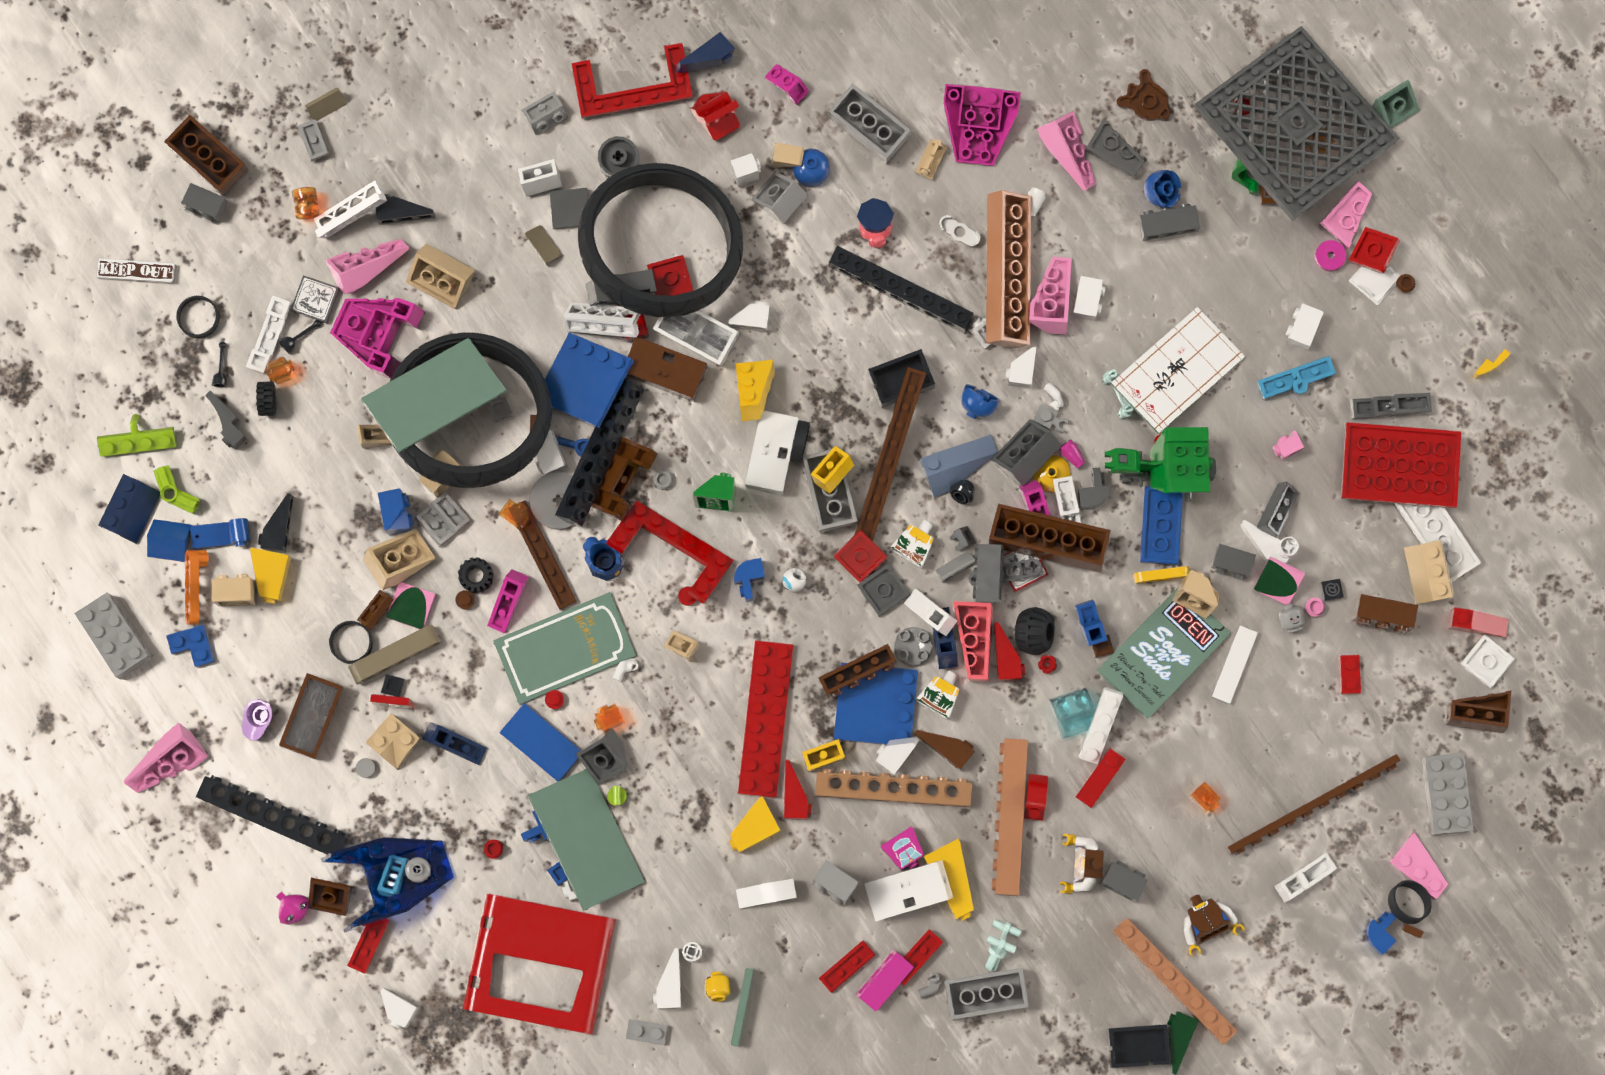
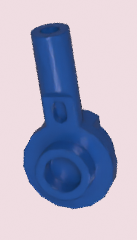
M558 436L557 441L560 445L575 449L578 456L581 457L589 439L583 438L573 441Z

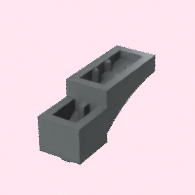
M210 390L205 396L214 406L220 418L223 429L220 433L224 437L222 441L229 448L233 446L237 449L247 440L234 426L240 420Z

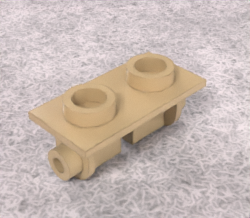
M930 139L915 173L932 180L948 146L943 145V142L939 139Z

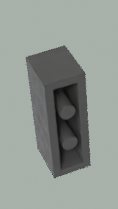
M1183 204L1176 209L1165 207L1159 212H1153V210L1144 211L1138 219L1142 241L1198 232L1200 229L1196 205L1191 206V204Z
M978 544V548H975L974 558L977 560V568H974V579H977L976 587H973V598H976L975 602L1001 604L1003 545Z

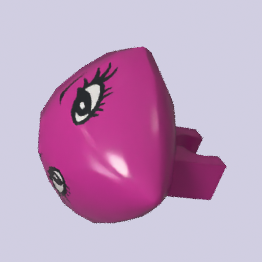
M282 891L276 896L280 901L278 917L281 924H294L306 916L309 907L308 897L297 894L286 896Z

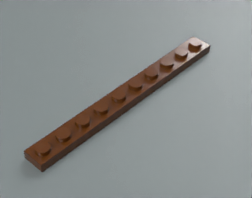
M910 367L906 369L854 535L861 529L872 541L874 539L924 382L925 372Z
M1397 754L1226 847L1228 854L1234 853L1236 856L1244 852L1246 845L1251 843L1252 847L1262 842L1261 837L1266 834L1269 837L1280 832L1278 830L1279 827L1285 825L1287 828L1295 824L1297 817L1302 816L1304 819L1313 814L1312 809L1317 806L1320 809L1330 804V799L1336 797L1338 800L1346 796L1348 789L1353 788L1355 791L1364 786L1363 781L1368 778L1370 781H1373L1381 776L1379 772L1385 769L1389 772L1398 767L1396 763L1401 760Z

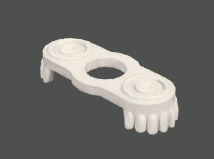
M943 216L939 221L941 230L949 234L954 240L961 241L970 247L979 244L981 236L978 231H972L964 223H959L952 219V216ZM957 227H962L965 230V235L957 237L954 230Z

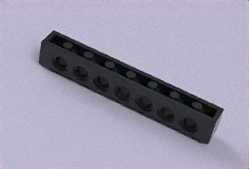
M838 245L829 260L830 268L963 334L973 318V312Z
M624 379L600 428H594L555 513V516L563 521L583 526L644 392V389L635 382Z
M211 775L210 778L204 777L196 798L335 859H340L348 841V838L344 837V832L338 829H334L332 832L327 829L328 825L319 821L314 824L309 821L310 817L301 813L298 816L291 814L292 809L283 805L281 809L275 807V802L264 798L263 801L256 798L257 794L247 790L246 793L239 791V786L230 782L227 786L221 783V778ZM219 788H223L225 791L222 798L216 797V791ZM236 796L242 797V803L239 806H235L233 803ZM258 803L260 810L258 813L253 814L251 806ZM272 811H276L278 815L275 821H270L268 818L269 813ZM289 819H294L295 826L292 829H287L286 822ZM311 826L313 829L312 835L305 837L304 829ZM329 834L330 842L323 845L321 842L322 836Z

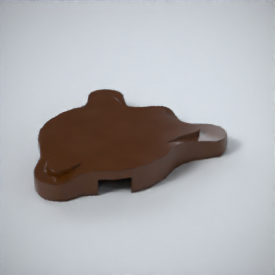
M1143 69L1139 74L1140 84L1130 83L1127 88V94L1119 97L1116 105L1120 108L1130 109L1142 120H1167L1171 114L1168 108L1167 94L1161 86L1152 81L1149 70Z

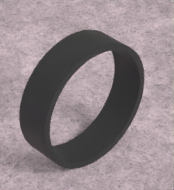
M196 295L186 298L179 305L176 320L178 326L186 335L200 339L210 336L217 329L220 314L216 305L210 299ZM194 300H204L211 303L216 312L213 326L202 334H191L185 331L180 322L183 308Z
M798 420L790 454L791 462H802L810 422Z
M345 621L338 624L331 632L329 646L332 654L343 663L353 664L370 654L373 639L370 631L363 624L356 621ZM349 624L363 627L369 636V647L366 653L359 659L352 661L339 658L333 649L334 635L341 627Z
M1401 881L1391 889L1388 895V905L1391 912L1403 923L1417 924L1431 912L1432 901L1429 893L1421 884L1415 881ZM1398 887H1408L1421 897L1424 904V914L1422 917H1410L1399 908L1395 897Z

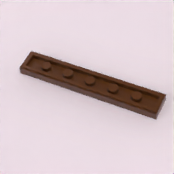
M526 500L508 508L559 610L576 603L577 601Z

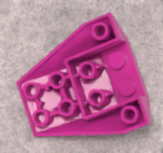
M945 84L943 104L956 162L994 165L1018 114L1021 92L970 85Z

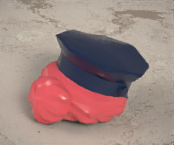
M876 198L861 204L857 218L860 221L859 229L862 237L869 241L871 247L880 249L886 244L885 238L891 234L894 212L886 201Z

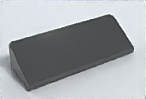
M1287 481L1277 484L1257 525L1259 530L1275 538H1278L1299 495V492Z

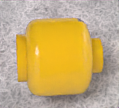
M716 971L712 972L711 976L705 979L706 996L713 1002L725 1001L731 993L729 977L723 975L722 972Z

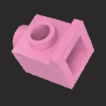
M1296 430L1290 434V437L1286 435L1278 439V443L1272 447L1276 457L1279 456L1281 460L1302 451L1304 448Z

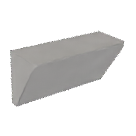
M965 552L935 571L941 582H945L973 566L976 560L969 552Z

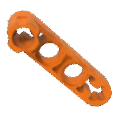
M187 550L185 553V621L187 625H197L199 623V567H207L209 559L207 550Z

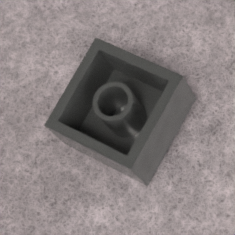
M1121 861L1112 862L1100 885L1132 902L1138 901L1148 882L1145 879L1146 875L1138 870L1133 872L1128 870V865Z

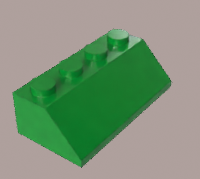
M729 473L714 475L693 492L696 508L734 512L736 484L735 478L731 477Z

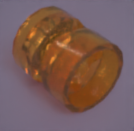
M302 187L292 191L293 202L296 204L294 207L296 219H311L320 215L319 204L315 202L318 199L316 188Z

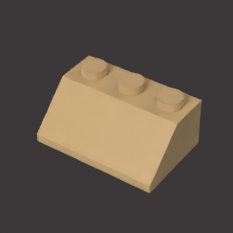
M426 243L416 253L406 283L455 309L468 289L475 270Z
M1438 540L1405 547L1404 551L1416 604L1454 597L1443 541Z

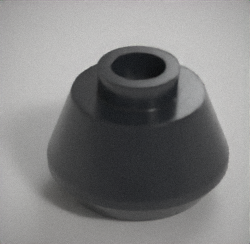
M960 480L950 487L951 497L960 504L972 503L975 493L972 482Z

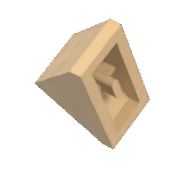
M776 142L773 148L771 167L802 166L804 148Z
M379 425L357 426L360 445L363 449L392 444Z
M673 630L664 647L690 662L699 647V643Z

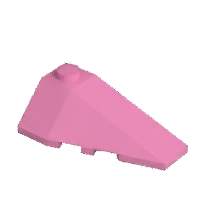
M1074 111L1037 128L1040 138L1047 149L1083 191L1096 185L1091 163L1086 160V145L1082 144L1080 136L1083 134L1082 128Z
M402 239L379 244L375 249L361 248V252L351 255L350 252H345L327 259L326 263L343 293H353L408 251L409 247Z
M1052 257L1044 278L1037 289V293L1031 301L1029 322L1046 333L1067 334L1072 258Z
M177 723L160 738L126 777L124 783L136 793H139L159 784V781L169 776L173 778L180 771L185 769L189 771L195 768L208 757V754L192 732L182 724Z

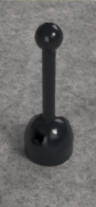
M315 320L314 324L293 338L286 336L280 339V345L286 353H289L294 349L295 341L313 328L319 327L321 321Z
M220 342L219 371L212 378V386L224 388L227 387V377L222 373L226 343Z

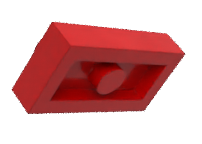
M1340 655L1341 694H1361L1360 655Z

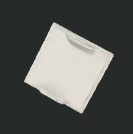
M1389 265L1384 274L1361 266L1349 282L1378 306L1396 285L1400 275Z

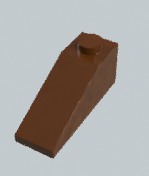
M917 730L914 734L959 771L975 752L973 750L974 746L967 740L961 741L960 739Z

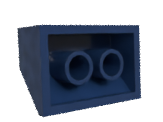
M123 474L98 526L137 544L161 496L160 491Z

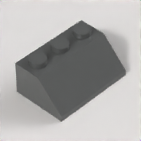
M1029 419L991 460L1013 481L1024 486L1062 445L1050 430Z

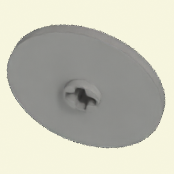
M553 472L542 476L534 484L530 493L529 504L533 516L542 525L551 529H565L573 525L555 516L559 506L556 502H553L556 496H560V499L563 498L572 475L563 472Z

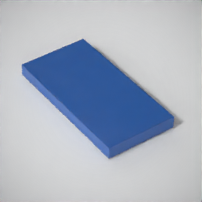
M1151 486L1144 487L1140 563L1179 565L1183 493L1167 494L1155 490Z
M525 703L499 732L557 782L564 777L579 759L576 753L580 749Z

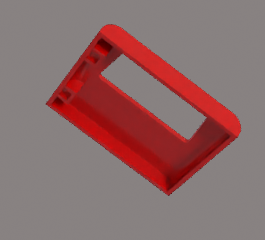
M486 894L462 1009L593 1035L616 919ZM487 917L493 918L491 929L485 928ZM497 953L582 970L583 975L572 1010L566 1012L491 997L490 985L494 954ZM474 976L481 977L478 989L472 988Z

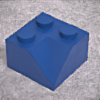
M400 488L379 492V504L384 530L387 534L391 536L411 531V526L414 525L412 514H408L407 507H410V501L406 493H403Z

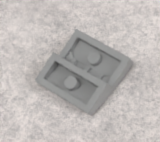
M444 492L432 501L430 506L415 516V520L439 547L470 522V519L447 492Z

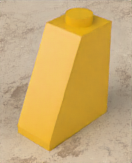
M251 547L250 553L259 596L264 599L263 602L275 604V601L281 602L291 557Z
M763 796L758 798L730 834L732 839L729 840V843L734 851L738 850L741 853L781 832Z

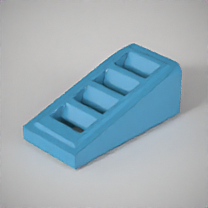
M390 854L377 888L380 895L398 899L405 876V867L409 861L407 858ZM393 863L401 864V868L392 865ZM391 871H395V872H399V873H398V875H396V874H392V873H390V872H391ZM390 878V879H394V880H396V881H395V883H394V882L388 881V879Z

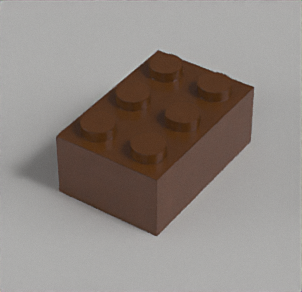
M1360 594L1355 599L1351 621L1356 622L1357 626L1367 627V625H1373L1377 630L1386 631L1388 628L1393 629L1394 633L1405 635L1406 632L1411 631L1415 627L1418 605Z

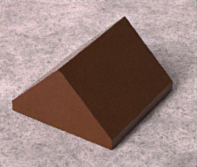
M311 877L308 908L346 916L353 887Z

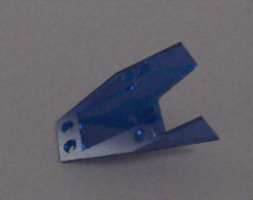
M383 837L330 852L321 858V861L325 863L360 865L363 868L372 896L373 907L343 929L344 933L405 913L454 878L442 840ZM395 855L407 858L408 860L420 857L428 861L431 866V875L425 882H412L405 873L399 894L387 897L380 895L377 891L389 856ZM393 863L392 865L401 868V864ZM391 871L390 873L398 875L399 872ZM388 879V881L395 883L396 881L394 879Z

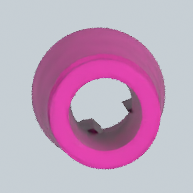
M1071 439L1059 448L1060 454L1074 465L1076 469L1086 462L1076 442H1073Z

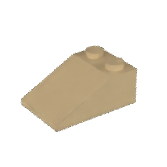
M415 528L368 548L363 561L383 591L401 583L434 561L435 556Z

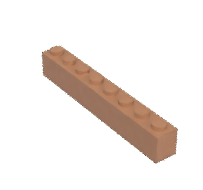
M1005 738L1004 743H1000L999 754L1003 755V762H999L998 774H1002L1001 782L998 781L997 793H1001L1000 801L996 802V812L999 813V820L995 821V832H998V840H994V851H997V859H993V871H996V879L992 878L991 890H995V895L1019 896L1028 740Z
M1125 918L1111 932L1190 1014L1199 1020L1198 1022L1221 1045H1224L1237 1032L1222 1014L1128 918Z

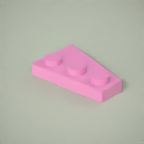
M1359 181L1349 189L1320 222L1347 249L1350 248L1352 238L1358 229L1360 219L1372 195Z
M1413 832L1389 863L1410 880L1421 884L1429 895L1436 900L1448 883L1415 832Z

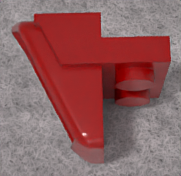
M726 91L702 94L693 107L690 108L697 121L702 123L712 140H718L740 127V123L734 113V109L738 108L739 105L736 100L730 98Z

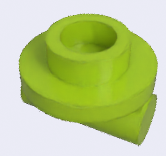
M612 786L608 791L607 798L613 806H620L626 801L627 794L620 786Z

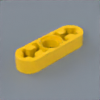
M1183 566L1134 573L1135 584L1185 578L1189 573V567Z

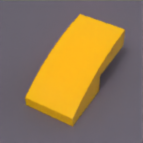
M1504 349L1493 363L1486 359L1472 377L1476 379L1490 373L1502 364L1511 353Z

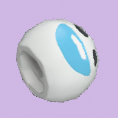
M790 568L784 573L782 582L788 591L798 592L804 588L806 576L800 569Z

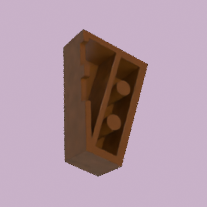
M1512 690L1480 697L1474 696L1452 700L1447 707L1446 725L1504 733L1509 725Z

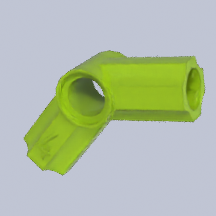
M161 466L153 470L160 489L161 498L170 505L194 514L199 506L200 499L177 489L170 466ZM169 491H175L172 499L166 498Z

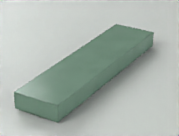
M745 969L731 1039L732 1046L739 1047L754 969Z

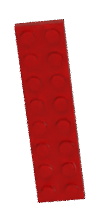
M755 640L738 794L777 798L793 644Z

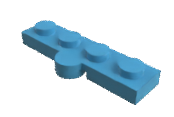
M1330 356L1258 380L1257 384L1263 400L1293 390L1295 394L1301 395L1306 392L1308 384L1333 376L1336 372Z

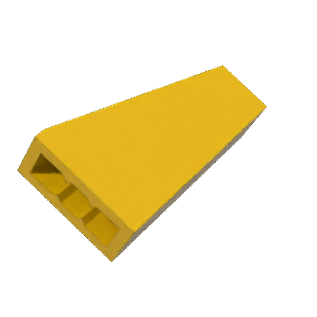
M956 839L925 855L923 858L926 864L940 860L943 861L954 897L946 900L955 919L960 918L963 921L972 916L970 912L974 909L959 839Z

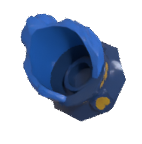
M589 537L583 544V550L585 551V561L592 576L605 581L618 577L625 564L621 553L608 546L606 539L598 541L595 537Z

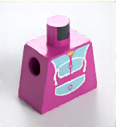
M912 826L880 846L882 851L900 870L906 867L914 869L921 866L918 860L924 854Z

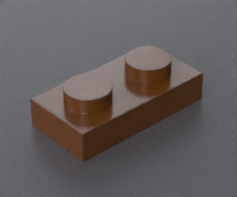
M379 590L357 621L371 630L378 623L383 613L390 607L394 599L382 590Z

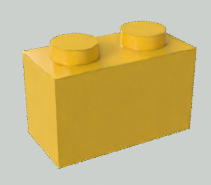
M834 446L811 473V476L816 485L830 494L852 469L854 464L850 455Z
M839 739L802 752L808 772L845 759Z

